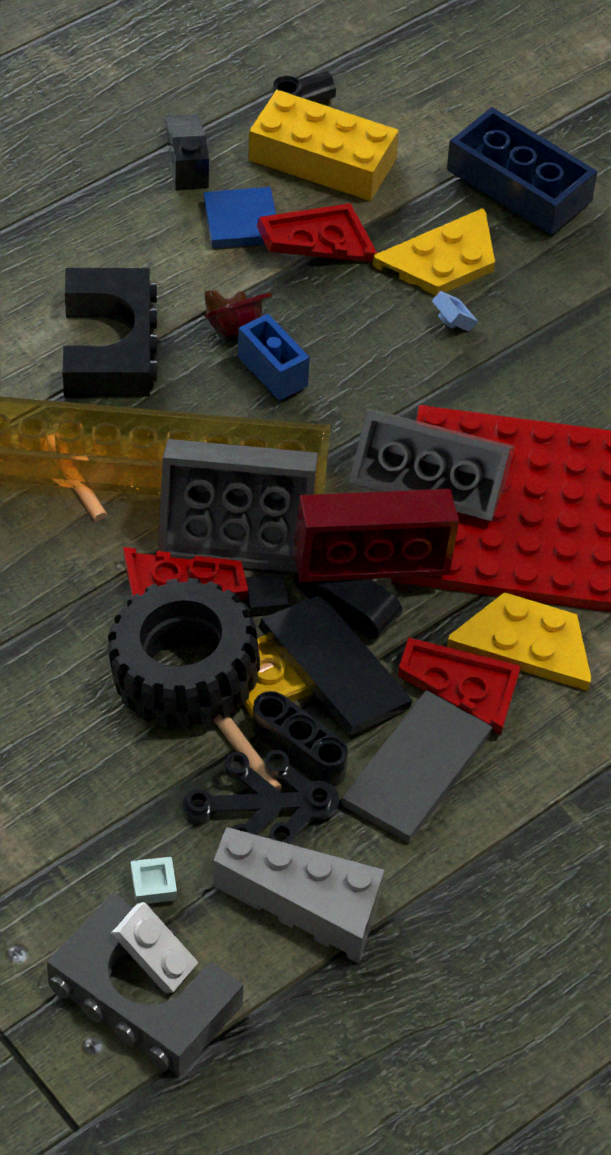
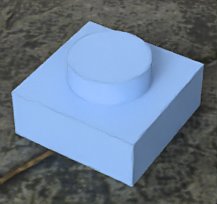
M440 291L432 300L440 311L438 317L448 327L454 329L457 326L470 331L477 324L478 320L460 299Z

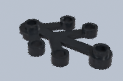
M273 750L265 757L264 768L266 773L274 778L280 777L295 791L292 793H281L249 767L248 757L244 753L232 752L225 759V773L232 779L240 780L256 794L212 796L206 790L195 789L188 792L183 798L182 812L184 818L189 823L203 825L212 819L214 813L257 811L245 824H237L232 829L258 835L282 810L298 809L286 823H276L270 829L269 839L280 841L275 838V834L284 832L289 838L280 842L292 845L294 837L312 819L324 820L336 812L339 806V794L336 788L328 782L308 781L289 765V758L285 752ZM273 760H279L284 765L282 767L275 768L270 765V762ZM237 761L244 766L241 769H233L230 764ZM314 795H322L326 797V800L324 802H316L312 797ZM203 800L206 804L202 807H195L192 805V801Z

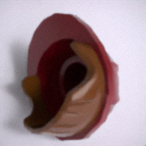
M206 290L204 292V300L207 313L204 316L205 319H208L211 326L222 335L237 337L239 335V327L261 317L262 301L273 296L270 292L247 299L246 294L243 291H239L232 299H225L217 290Z

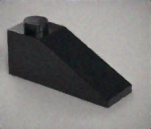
M198 114L165 116L175 190L209 188V154L206 136Z

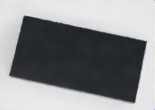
M322 594L261 619L258 628L349 736L410 709L413 701Z

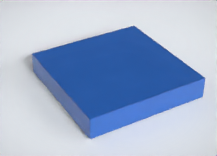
M271 187L204 192L203 201L212 249L265 244L256 225L259 217L276 214Z

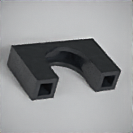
M65 268L66 317L111 318L125 324L130 328L131 332L124 339L109 345L63 346L62 374L64 396H150V382H157V360H150V355H157V334H150V329H157V308H150V303H157V282H150V268Z

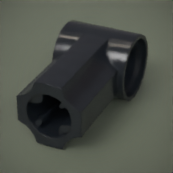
M327 70L301 79L285 75L273 81L272 96L276 90L316 103L336 96L333 77Z

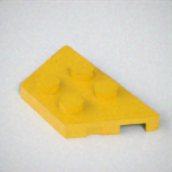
M482 208L373 255V266L379 270L386 266L400 273V280L418 285L422 290L435 296L440 291L446 293L494 272L495 258L486 211Z
M504 592L449 635L447 647L520 665V671L588 691L590 688L591 673L578 616L575 613Z

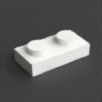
M145 902L136 904L111 933L165 994L173 993L199 963Z

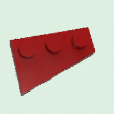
M351 203L259 217L256 225L269 252L373 262V255L377 254Z
M123 547V557L132 597L137 593L140 596L143 595L145 588L153 584H157L158 587L166 585V580L178 579V582H187L188 578L200 579L201 584L207 585L210 581L221 585L222 592H225L227 589L232 591L239 597V601L248 600V587L242 561L195 556L192 559L171 557V552L157 551L156 555L137 553L136 548Z
M408 638L399 665L398 677L424 692L427 690L488 723L493 726L492 731L502 735L521 666Z

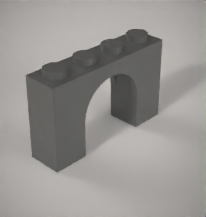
M112 893L47 961L49 986L59 997L63 999L69 997L79 1004L83 1012L91 1020L98 1023L102 1021L111 1027L123 1043L128 1046L136 1045L147 1053L148 1058L155 1066L162 1070H167L168 1068L180 1077L243 1006L244 984L210 961L185 990L170 1001L156 1005H144L123 997L114 988L110 978L117 966L129 953L111 933L133 907Z

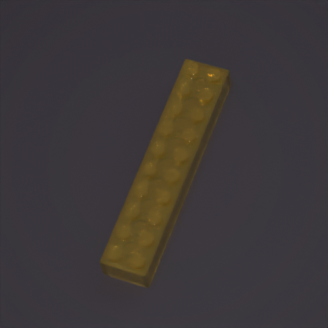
M0 396V482L67 488L85 487L91 490L161 496L163 455L167 440L173 439L318 453L315 494H325L331 425Z

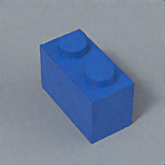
M268 313L239 327L238 358L278 401L308 386L310 357Z

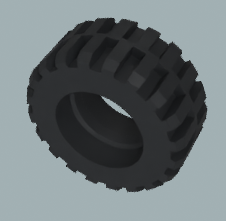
M188 578L187 582H178V579L166 580V585L158 587L157 584H153L145 588L143 595L140 596L138 593L127 601L128 608L122 607L114 617L115 623L110 626L108 633L109 644L107 645L114 685L117 693L122 696V702L131 711L136 710L137 716L147 722L155 719L158 726L170 728L171 724L179 725V729H191V725L199 723L204 727L213 724V719L219 714L223 719L234 712L233 706L237 705L240 707L249 698V691L251 692L258 681L257 673L260 671V656L255 621L252 619L251 611L247 605L240 602L239 597L232 591L227 589L225 592H222L221 585L210 581L207 585L201 584L200 579ZM180 641H200L216 648L204 660L187 666H169L153 659L160 650Z

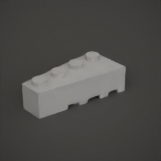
M226 827L214 858L213 887L257 910L263 908L278 916L279 922L291 928L295 925L314 935L315 941L328 948L330 945L335 946L346 952L347 958L360 964L382 896L384 870Z

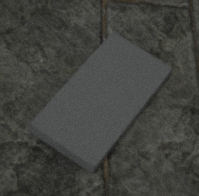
M426 690L343 795L341 805L409 844L492 735L493 726Z

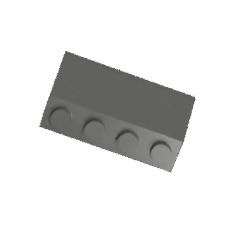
M377 410L366 411L349 483L380 492L451 489L457 512L492 521L507 480L515 446Z

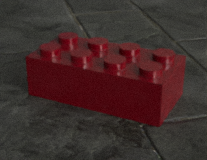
M451 489L300 495L293 545L299 581L316 582L449 575L459 525V518Z

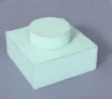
M172 856L131 861L136 904L177 900Z

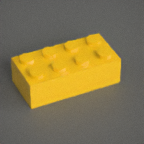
M276 90L249 130L248 160L371 201L397 159L399 130Z

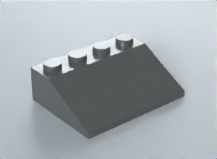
M168 439L162 464L158 551L171 552V557L192 559L195 556L230 559L242 561L243 568L295 573L297 567L293 545L300 495L315 494L318 453Z

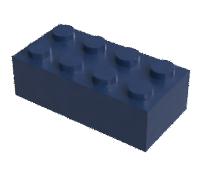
M493 107L474 120L449 142L447 170L550 235L555 233L593 200L597 170Z

